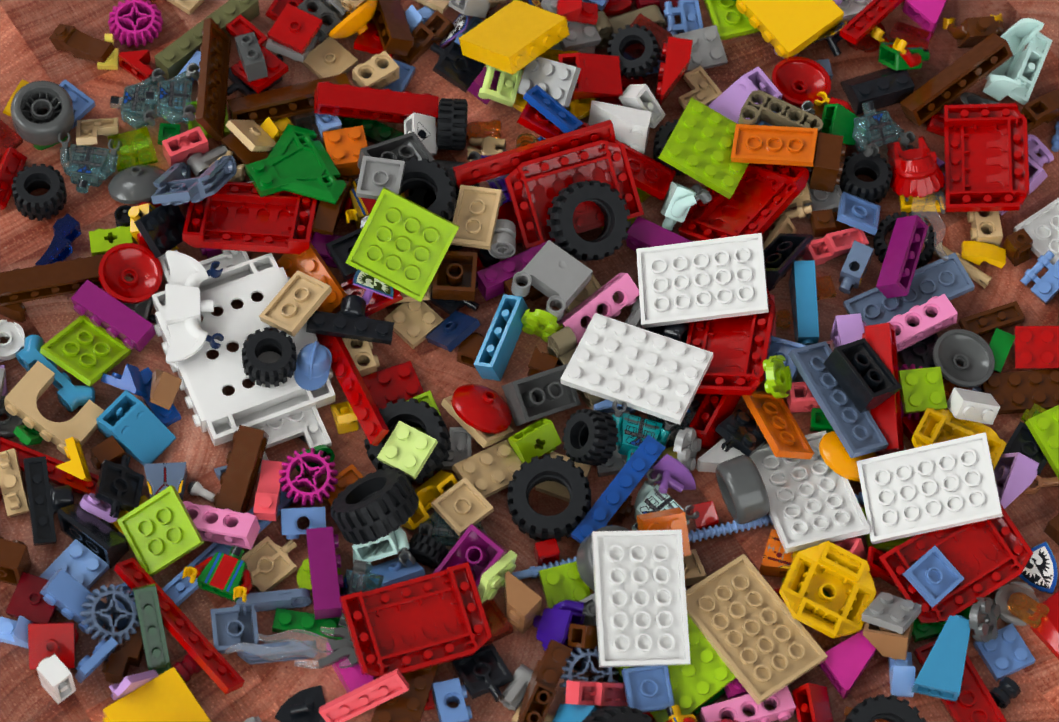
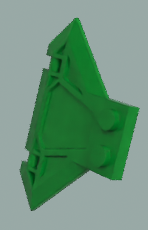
M291 124L287 125L266 159L245 165V171L260 197L285 190L336 205L347 184L344 180L336 179L340 177V173L321 141L312 140L317 137L316 133L313 130Z

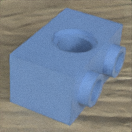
M325 506L280 508L281 535H286V539H299V535L306 534V529H300L297 526V521L300 517H307L309 519V526L306 529L326 527Z
M459 678L432 683V693L439 722H469V719H472L470 705L466 706L464 700L467 698L466 687L460 684ZM450 702H455L458 704V706L456 708H450L447 704Z

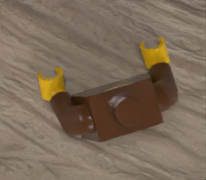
M1001 13L999 15L991 14L987 17L967 18L959 26L955 25L954 17H943L942 28L947 29L953 38L957 39L958 48L974 47L992 33L998 36L1005 33Z

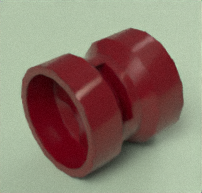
M189 653L183 657L181 662H176L171 666V668L174 667L185 684L191 680L193 674H198L203 670Z

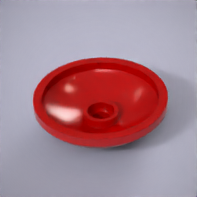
M789 57L788 59H783L775 66L772 72L771 82L783 94L782 99L795 106L802 107L805 101H811L815 104L814 100L816 99L823 101V98L817 96V93L825 92L828 97L831 90V79L827 71L819 63L809 58Z
M123 243L112 247L104 254L99 265L98 276L103 289L118 301L140 303L150 299L158 291L163 278V270L159 259L155 258L151 250L139 244ZM125 277H131L132 281H127Z
M479 384L462 385L452 395V406L456 414L466 424L479 431L492 434L501 433L507 430L512 422V414L507 402L501 395L486 386Z

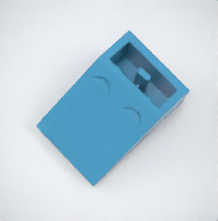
M127 390L96 419L98 431L107 438L113 436L123 450L143 466L144 464L153 463L176 439L174 434L146 405Z

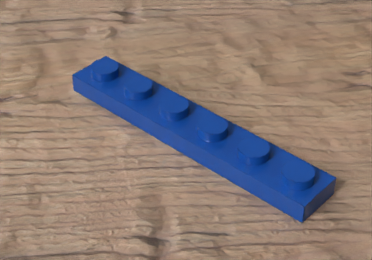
M647 435L570 536L581 544L593 531L606 526L666 447L650 435Z

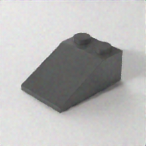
M411 132L362 148L357 166L361 169L363 156L400 161L404 159L405 162L410 161V158H416L422 161V158L429 159V163L435 160L415 132Z
M568 364L512 381L502 386L515 426L581 405L576 389L563 385L560 381Z

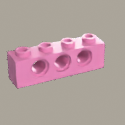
M620 272L563 316L557 323L559 326L561 323L563 327L569 326L579 344L592 317L597 313L599 304L603 307L600 315L613 319L621 313L620 310L624 306H630L637 301L636 297L639 295V289L628 273ZM615 292H617L619 295V299L617 302H614L613 300V294ZM583 317L587 320L585 327H582L580 323Z
M945 294L939 297L934 296L927 303L921 306L916 305L909 312L903 315L898 314L891 321L887 322L895 327V333L899 334L896 336L897 353L956 323L958 313ZM932 314L935 317H928L927 315ZM914 323V324H916L917 326L912 327V326H910V325H908V324Z
M189 501L183 502L203 541L252 549L260 531L256 515L248 512H235L231 509L214 508L210 505L193 504Z
M786 686L759 705L750 694L702 707L699 717L701 722H716L722 720L721 718L729 717L731 720L739 722H773L776 720L782 722L793 716L796 706L789 688ZM764 705H772L775 709L767 710ZM743 711H750L753 713V716L748 717L743 714Z

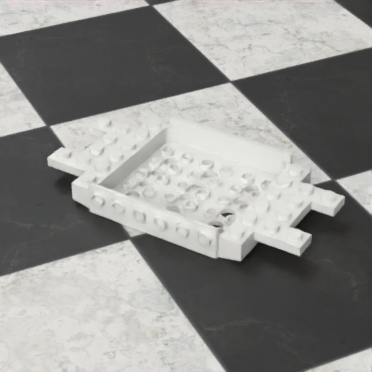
M221 249L223 254L200 261L199 263L202 264L206 271L210 269L214 261L220 262L216 270L223 268L220 277L213 278L209 276V279L202 282L199 286L201 299H213L214 307H221L223 314L214 316L211 312H201L203 321L199 325L210 336H213L215 333L222 334L224 340L214 339L216 343L221 344L218 349H213L210 343L206 342L204 347L195 355L183 361L170 364L172 372H177L178 377L182 379L179 388L181 391L184 390L187 395L184 399L188 409H193L194 415H192L195 426H200L202 433L208 431L214 447L233 440V435L235 431H238L240 425L264 430L269 436L265 449L304 435L309 449L322 444L329 447L332 446L331 439L317 410L320 407L335 402V392L331 385V378L334 375L331 367L327 382L321 388L314 391L302 389L296 383L294 372L291 378L287 377L286 383L279 382L277 387L274 384H270V387H265V384L259 386L256 385V380L252 388H245L242 384L245 379L249 378V375L246 376L242 363L243 343L250 334L255 335V331L258 329L262 332L264 328H274L262 322L259 315L290 280L284 268L278 267L272 253L250 260L246 251ZM163 254L158 259L168 284L170 269L166 260V254ZM164 290L153 294L152 302L156 309L154 329L157 337L161 336L163 339L161 345L166 355L170 344V333L166 329ZM253 293H261L263 299L259 302L253 301L251 299ZM234 300H241L243 307L234 309L231 303ZM307 322L294 337L290 336L293 343H295L297 357L303 347L317 341L316 334L306 332ZM234 342L239 345V349L236 352H230L227 350V345ZM210 350H216L219 356L216 359H209L206 354ZM268 351L259 355L258 360L269 364L278 361L281 356L276 352ZM226 386H232L235 392L230 396H226L222 393V390ZM264 452L262 460H269Z

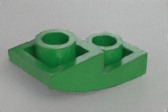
M998 328L995 329L989 346L995 359L994 371L1001 373L1015 335Z

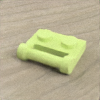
M486 64L487 71L478 96L482 99H490L512 107L515 103L523 70L520 69L512 75ZM497 70L500 72L496 90L494 91L490 87L494 72Z

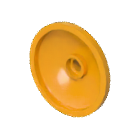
M368 0L328 33L329 37L334 39L347 38L356 32L359 35L368 29L366 24L374 16L377 0Z
M835 431L826 433L819 443V451L825 463L834 472L852 481L860 482L856 461L877 457V454L873 452L850 458Z

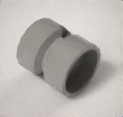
M497 219L491 250H488L491 256L506 259L515 254L516 226L512 221Z

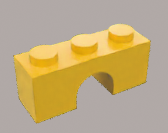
M441 470L415 490L419 498L418 508L415 510V514L401 526L414 530L430 518L427 511L431 508V502L458 483L454 475Z

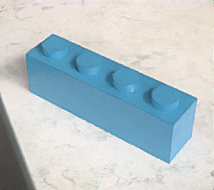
M503 294L474 362V366L481 378L501 381L522 331V316L529 309L523 297Z

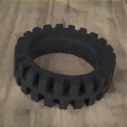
M898 212L893 213L892 217L888 215L878 225V231L874 236L873 248L875 249V255L879 256L878 260L880 262L884 261L888 249L885 243L886 234L894 229L897 218L907 217L906 212H901L900 215ZM932 225L928 226L924 240L925 248L920 253L916 269L927 265L934 254L937 239Z

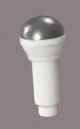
M198 481L189 483L187 490L190 495L201 496L210 502H214L216 494L203 488Z

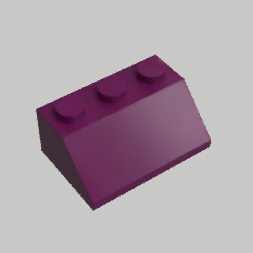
M470 524L434 573L446 570L451 566L469 562L478 589L482 574L509 551L485 532Z

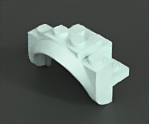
M1023 18L1000 36L1007 40L1013 56L985 77L987 81L983 92L998 101L1008 95L1022 105L1028 103L1053 41L1039 32L1042 30L1044 23L1031 18Z

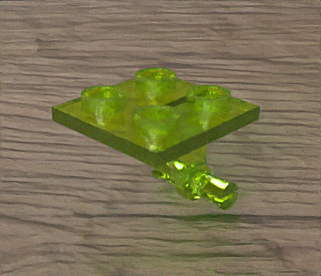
M148 127L107 137L108 141L114 139L113 148L118 146V141H121L123 144L122 147H119L120 151H117L115 157L118 172L131 166L148 165L158 162Z

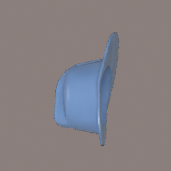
M315 341L300 350L294 378L302 389L314 391L321 388L327 382L332 363V354L327 347Z

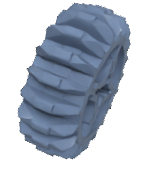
M110 584L108 588L102 585L100 590L97 588L92 590L93 595L88 594L86 596L88 602L82 603V607L86 610L80 612V615L87 619L83 620L81 624L89 625L85 630L86 633L94 632L91 639L94 640L99 636L100 643L103 639L108 641L113 637L118 642L117 645L122 643V638L128 641L130 639L129 634H136L137 631L134 627L140 625L139 621L136 620L138 619V614L136 612V605L133 603L135 599L134 597L131 599L129 597L131 590L123 593V586L121 585L117 590L114 584ZM108 597L105 609L95 610L98 601ZM117 600L124 605L126 610L119 608ZM111 610V614H115L116 617L112 618L111 615H107L104 613H107ZM96 619L104 622L105 629L98 624ZM127 619L125 627L121 631L115 632L118 620Z
M597 646L595 649L583 648V651L581 648L575 647V653L572 651L570 659H565L567 664L565 667H562L564 673L560 677V679H564V682L560 683L559 686L560 688L566 687L567 680L579 679L580 681L596 682L598 678L604 677L603 682L618 683V680L612 679L613 675H618V671H612V667H603V670L595 669L591 656L599 661ZM583 657L581 668L576 672H572L575 663ZM587 671L597 673V675H592V677L588 678L579 676Z

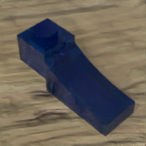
M69 214L58 219L53 226V240L47 251L35 265H46L57 261L63 262L73 252L71 243L82 234L80 223Z

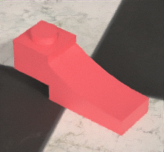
M854 227L826 234L823 238L812 240L802 257L804 261L815 260V266L849 253L854 240L867 246L869 241L864 231Z
M262 460L253 510L257 520H277L282 484L279 483V479L282 478L279 475V470L284 469L281 465L282 461Z
M567 680L565 703L628 706L624 683Z

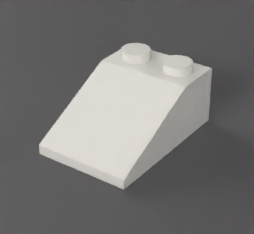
M592 100L588 125L591 126L611 120L615 139L644 154L652 112Z

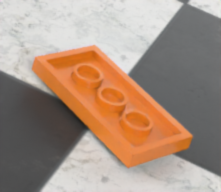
M736 124L731 162L814 167L818 128Z
M310 243V248L301 254H284L276 262L279 268H284L287 277L291 278L298 270L331 286L332 292L316 311L337 313L340 310L341 300L347 294L312 243Z
M754 391L751 396L742 395L775 457L809 460L812 458L814 452L783 398L777 399L771 393L768 394L761 391Z

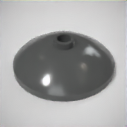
M153 165L128 167L112 178L108 185L109 194L115 201L124 204H139L152 201L151 196L157 190L153 182L165 170Z
M964 329L947 331L938 338L933 348L935 366L941 367L942 376L957 386L966 388L980 386L990 378L994 371L995 359L990 346L982 337L974 332Z

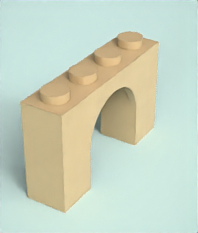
M37 361L4 398V406L9 414L17 415L22 419L25 426L37 430L45 441L53 442L57 445V449L66 455L64 447L67 446L65 439L75 437L79 439L82 447L98 429L96 419L104 410L89 399L80 411L68 421L52 422L44 418L40 414L36 403L54 382L55 373Z

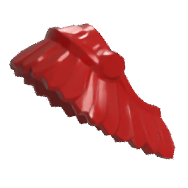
M919 136L918 149L902 151L899 142L891 141L887 143L888 162L891 166L890 171H892L890 187L893 188V192H896L898 196L904 195L906 198L918 196L923 198L931 195L933 192H939L940 188H944L945 176L937 164L935 151L931 152L924 136Z

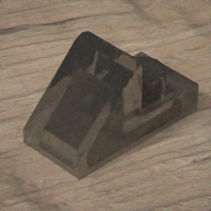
M311 111L291 116L294 126L313 130L317 137L312 140L321 141L322 143L316 125L315 113Z

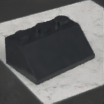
M891 68L847 79L840 83L856 115L869 112L868 102L874 101L875 109L873 110L900 103L913 93L915 87L907 70L895 71Z
M780 233L764 249L768 291L774 289L776 284L792 268L793 262L798 261L805 254L813 240V235Z
M865 338L836 347L823 363L860 413L876 408L902 388Z
M75 503L60 508L57 511L61 531L71 539H77L108 563L110 569L129 551L125 535L119 531L117 533L113 531L107 521L99 520L93 514L82 509L80 504Z

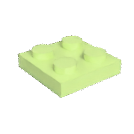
M399 421L377 456V459L416 479L438 442L431 436Z
M512 550L482 574L477 589L482 603L487 599H493L500 587L504 588L505 573L507 571L512 573L516 568L517 554Z

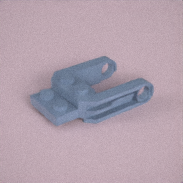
M232 155L222 156L199 177L191 178L189 165H186L184 162L174 163L153 182L154 186L157 187L156 192L151 196L153 204L161 203L162 206L169 204L177 206L189 201L197 203L202 201L203 198L214 195L235 176L237 172L235 158Z
M298 588L248 593L246 602H242L240 597L233 607L210 609L214 647L220 654L237 652V656L249 665L315 657L317 655L316 642L296 643V641L259 644L256 612L276 610V608L292 609L306 607L311 604L310 590Z

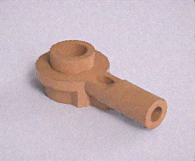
M1037 475L1032 484L1023 492L1028 495H1034L1039 492L1041 487L1059 486V479L1057 477L1041 478Z

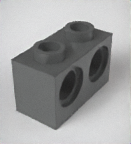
M304 0L297 6V8L322 19L323 22L329 25L322 24L315 35L320 43L329 37L328 33L342 21L337 13L331 11L322 0Z
M255 32L236 36L237 52L248 82L268 77L266 62Z

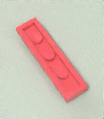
M395 669L320 706L319 713L326 722H345L408 691L409 684L400 671Z

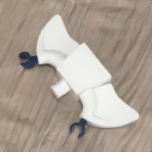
M168 250L165 254L170 269V278L168 284H165L166 329L170 333V344L166 354V362L172 364L195 355L204 347L206 342H209L213 349H218L221 346L214 339L223 341L224 336L222 334L215 333L213 336H210L208 332L200 328L201 312H214V300L201 299L199 286L202 282L208 280L209 276L213 278L220 277L223 268L216 270L220 262L214 261L210 269L206 271L196 259L180 252Z

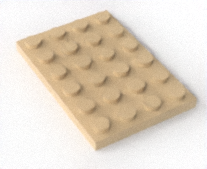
M745 554L686 590L687 614L758 705L824 662L828 657L804 626L792 617L786 604Z

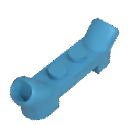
M29 335L25 338L24 349L16 354L18 362L27 372L37 361L53 371L55 377L52 384L59 390L57 395L62 406L69 412H73L79 406H84L89 399L95 403V389L93 386L73 385L70 377L65 372L61 373L53 361L47 360L40 353L41 346L44 345L42 337L39 335Z

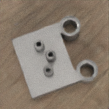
M548 240L526 267L513 276L511 291L514 296L526 297L532 285L549 298L545 311L558 318L557 321H560L568 306L591 281L593 270ZM517 283H523L526 286H520ZM551 307H557L560 310H553Z

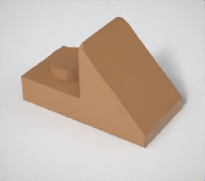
M156 369L152 374L150 402L169 410L182 379L168 372Z

